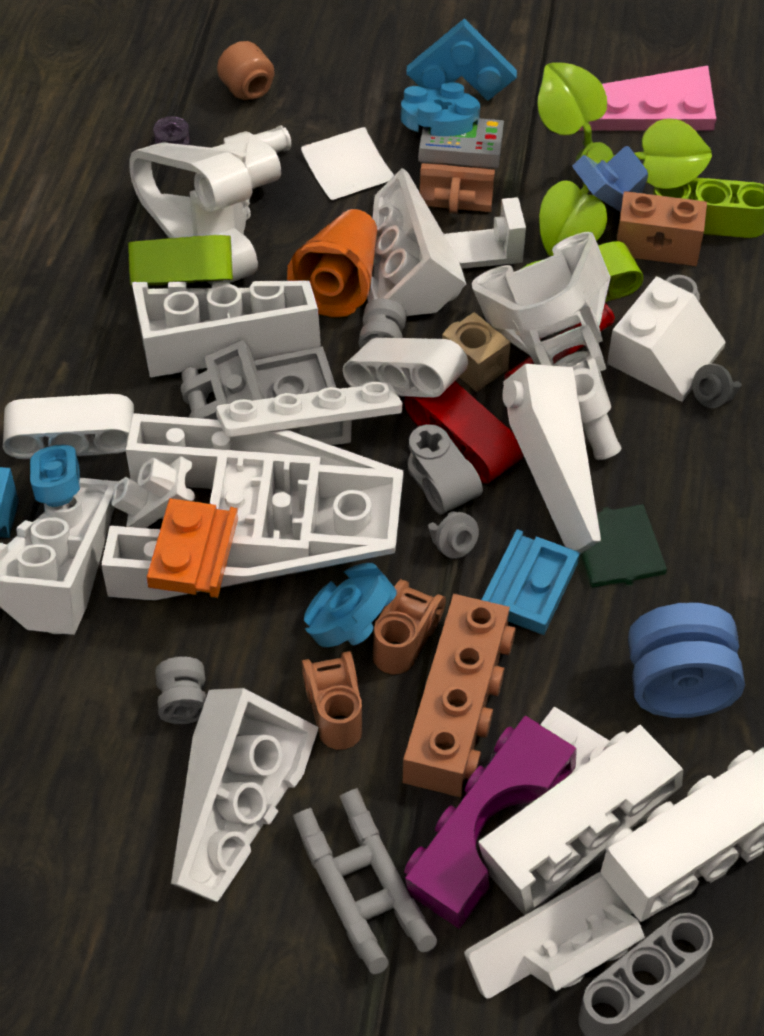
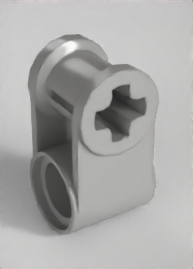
M426 424L412 431L409 437L411 454L408 458V471L438 514L442 515L482 495V483L477 471L464 458L445 430L436 425Z

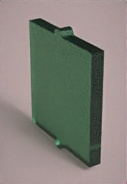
M643 504L614 510L605 507L602 512L597 513L601 541L581 553L592 588L622 582L632 585L634 580L666 575L667 568Z

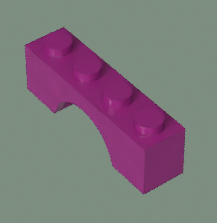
M526 715L515 729L509 726L502 733L494 748L495 757L487 768L481 765L473 772L465 786L467 795L457 808L451 805L444 811L435 827V832L438 833L427 849L421 846L413 853L404 870L407 874L405 880L410 896L458 929L461 928L489 889L488 870L476 850L477 839L485 823L494 814L506 807L534 802L566 779L576 767L577 748Z

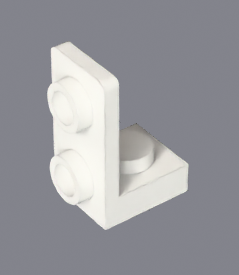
M519 198L502 199L500 217H494V229L444 234L459 260L461 269L523 263L526 226Z

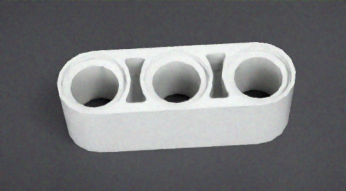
M372 338L343 365L342 371L346 382L351 387L363 386L368 382L390 383L398 396L434 398L439 397L467 369L468 359L464 350L458 344L447 339Z
M120 394L14 400L8 403L4 410L3 449L5 453L18 459H31L32 455L37 451L53 445H70L74 447L77 456L123 453L126 451L134 414V404L128 397Z

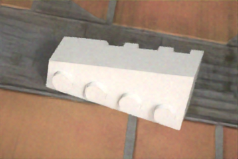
M229 281L213 282L212 288H187L186 282H169L168 289H148L147 282H132L150 378L179 373L189 367L196 369L207 368L205 356L243 339L251 350L253 360L321 347L318 307L310 281H253L250 288H238L231 285Z
M641 725L628 734L625 731L620 732L607 743L603 752L588 763L576 768L566 779L479 841L482 858L489 876L524 915L532 912L547 902L606 851V844L612 837L626 828L632 829L682 786L683 768Z
M764 747L756 753H753L751 750L741 753L730 763L725 773L715 779L711 775L702 778L689 790L688 797L675 805L670 801L662 804L650 814L646 824L633 832L630 828H626L617 833L606 844V854L600 873L640 922L690 895L699 883L697 878L703 876L706 881L712 883L726 874L739 855L746 862H749L763 853Z

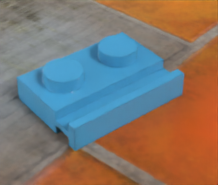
M516 530L482 600L509 606L508 622L544 635L578 565L580 552L537 536L533 540L523 536V531Z

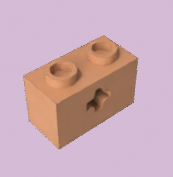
M624 191L617 241L623 242L627 246L633 258L697 266L704 234L707 202Z

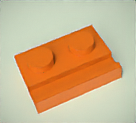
M169 498L147 574L148 588L194 595L197 594V591L210 593V597L218 598L238 522L237 508L230 507L229 511L220 510L214 504Z

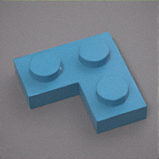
M465 18L407 65L406 72L414 82L425 89L441 88L443 83L455 82L462 76L487 101L517 78V70Z

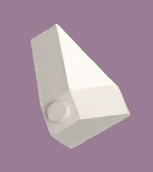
M401 168L374 197L372 218L377 225V241L373 263L374 273L367 299L368 303L379 298L396 301L404 307L406 316L437 313L447 302L453 301L460 294L462 288L466 285V281L454 251L409 173Z
M524 364L503 381V402L507 406L509 424L565 547L581 554L599 543L601 537L573 367Z
M80 478V490L73 496L71 502L58 507H51L45 503V512L33 522L25 520L17 527V536L7 545L0 543V607L27 630L75 635L88 605L115 508L112 506L114 486L119 481Z
M244 688L208 691L192 738L171 884L207 900L218 902L250 855V844L264 824L270 825L278 813L275 807L287 789L295 787L303 776L319 727Z

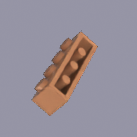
M453 594L404 755V784L457 797L462 796L466 779L469 780L480 764L482 752L474 750L478 736L487 738L490 729L493 709L486 707L489 695L498 696L501 689L505 668L498 666L501 654L510 655L516 627L508 626L509 606Z

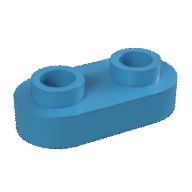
M53 445L43 448L32 455L30 459V483L34 497L38 502L46 503L51 507L63 506L71 502L73 496L79 492L80 469L74 447L70 445Z

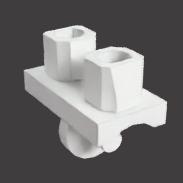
M181 456L167 465L152 457L140 469L138 483L127 477L117 482L114 486L112 506L128 513L126 527L147 528L158 519H163L169 498L193 501L195 499L194 492L185 486V476L191 470L192 462Z

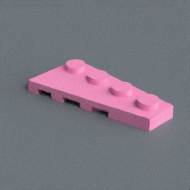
M708 66L602 84L607 96L606 113L601 118L589 122L592 131H646L655 122L671 118L687 123L695 131H714L716 114Z

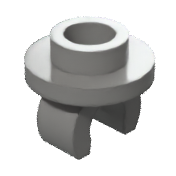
M450 512L439 526L433 522L428 524L433 543L447 557H463L473 549L479 535L477 522L466 513Z

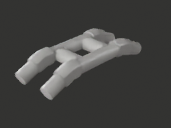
M358 788L341 794L339 797L348 815L352 831L360 845L358 848L333 858V853L323 831L320 830L312 808L294 814L293 818L302 837V843L307 855L325 886L347 931V936L359 958L364 961L370 973L379 974L387 968L389 961L378 945L377 939L366 920L394 908V913L407 936L412 939L419 951H430L435 947L437 939L425 922V917L419 910L415 900L411 898L379 837V831L374 824L370 812L366 809ZM372 865L383 890L355 902L343 877Z

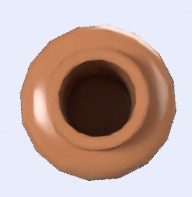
M240 41L230 45L224 50L217 64L219 78L231 93L241 100L256 99L267 93L275 74L274 66L255 43L249 41Z

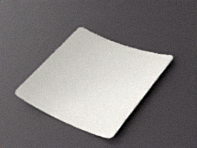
M365 127L301 147V151L310 169L331 200L389 182L395 176L380 156Z

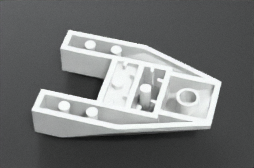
M133 414L126 445L131 480L138 483L140 469L152 457L169 465L182 456L192 462V468L185 476L186 487L212 489L210 504L216 505L217 509L229 511L230 507L237 508L238 522L220 588L395 553L403 470L286 429L227 437L219 420ZM122 526L109 527L101 565L108 597L159 600L188 594L148 588L147 574L160 529Z

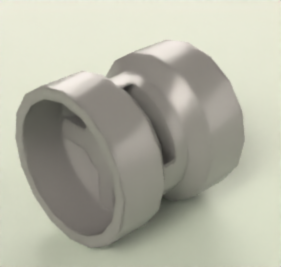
M379 298L370 301L364 309V326L359 335V348L361 349L372 338H403L401 332L405 327L407 317L404 307L390 299Z
M174 657L161 662L155 670L156 685L162 691L157 701L158 715L165 722L172 724H187L198 721L207 697L205 692L201 690L205 683L203 663L191 657Z

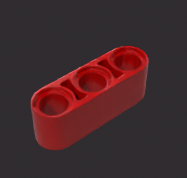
M456 381L439 397L405 396V408L416 425H436L445 430L464 458L474 466L481 483H490L523 459L524 455L514 433Z

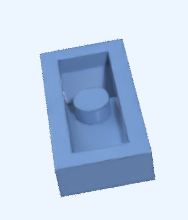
M628 146L621 149L607 163L603 160L596 163L586 155H583L572 165L591 193L619 212H621L624 191L643 193L648 178L647 169Z

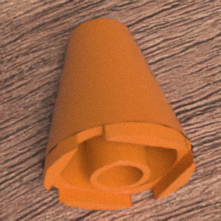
M357 209L347 210L293 254L287 268V281H310L318 307V314L332 318L349 316L358 307L363 305L368 298L377 239V225L374 219L364 211Z

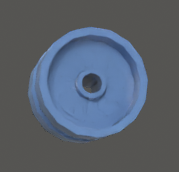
M676 603L658 607L640 616L630 626L628 645L630 659L634 665L632 673L634 698L641 708L652 714L670 718H692L722 710L731 706L742 696L745 681L742 663L737 655L739 649L737 628L731 614L717 606L708 604Z

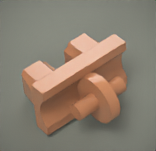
M422 163L419 192L427 206L449 208V213L457 214L458 209L491 212L495 170L481 167L470 168Z

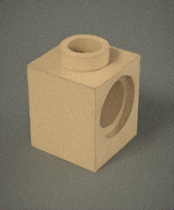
M475 312L460 322L452 323L442 334V339L451 340L464 350L468 359V366L459 378L476 392L508 370L510 341Z

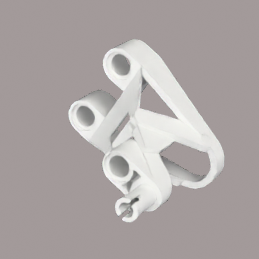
M281 125L255 135L244 131L225 137L223 145L213 148L166 142L147 146L131 153L129 169L132 184L141 204L169 238L205 235L231 236L233 280H225L231 283L254 275L258 270V261L254 247L247 237L244 236L246 220L251 216L250 208L248 207L250 204L249 199L252 195V189L280 179L281 165L276 153L290 150L291 137L287 129ZM151 161L196 172L194 177L195 190L190 191V197L161 194L153 178Z
M583 232L557 243L552 249L554 256L515 272L510 265L496 267L476 277L472 282V287L487 323L511 343L529 354L534 364L573 367L582 426L594 451L595 459L603 460L616 455L622 449L607 415L611 409V404L600 372L605 370L606 366L599 346V342L603 341L599 326L611 277L593 233ZM578 323L582 324V326H579L575 329L557 335L543 342H541L540 340L541 338L559 332ZM573 346H586L587 351L570 354L554 364L552 358L559 352Z

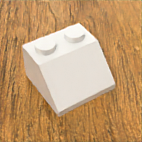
M656 276L612 330L607 364L683 402L693 389V378L697 370L704 365L713 363L723 350L725 340L694 294Z

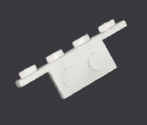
M368 382L363 386L342 389L329 387L319 392L298 395L284 393L275 398L261 400L240 399L233 401L231 404L218 405L216 407V414L227 437L286 429L329 445L351 443L352 420L401 413L402 401L390 383Z
M598 872L465 951V958L479 992L488 999L530 974L557 991L560 988L577 984L583 979L585 973L605 961H612L622 957L630 946L644 939L645 936L638 919L631 915L633 912L603 875Z

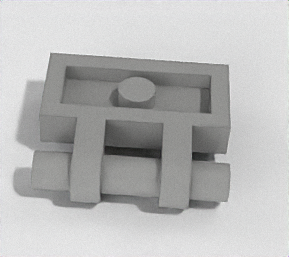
M244 339L205 356L207 371L199 374L196 368L189 367L181 373L183 383L180 389L184 402L190 405L191 414L189 418L218 420L216 414V407L218 405L231 404L233 401L240 399L251 401L265 399L251 350ZM214 391L216 401L207 404L206 399L209 393Z

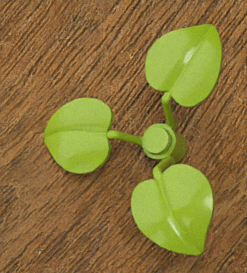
M568 63L547 64L543 70V78L537 99V108L541 121L545 127L558 135H572L581 127L583 128L584 139L582 143L584 148L579 151L576 162L583 155H586L596 163H599L601 160L606 163L609 162L615 155H613L612 150L606 144L601 142L593 143L592 129L589 122L601 118L606 113L607 96L603 85L593 74L579 66ZM671 118L659 120L648 127L642 137L644 152H634L639 160H644L643 166L648 171L646 183L660 189L677 188L689 183L704 171L712 157L711 149L690 125L681 120ZM560 181L552 186L543 197L539 212V230L543 246L549 256H554L552 249L557 243L570 236L583 232H592L597 241L606 228L607 212L605 205L596 196L588 195L590 190L584 182L580 190L571 181Z

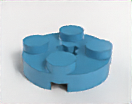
M446 82L438 89L411 86L404 90V98L401 102V121L411 130L418 132L419 125L431 128L430 135L456 136L470 132L473 129V122L477 125L479 123L480 103L473 96L464 93V86L462 84Z
M362 563L347 569L344 573L349 579L342 582L338 587L330 581L311 601L304 615V621L309 626L305 630L318 645L332 647L348 641L351 645H357L371 634L373 630L371 622L385 606L392 602L397 594L396 588L375 564Z

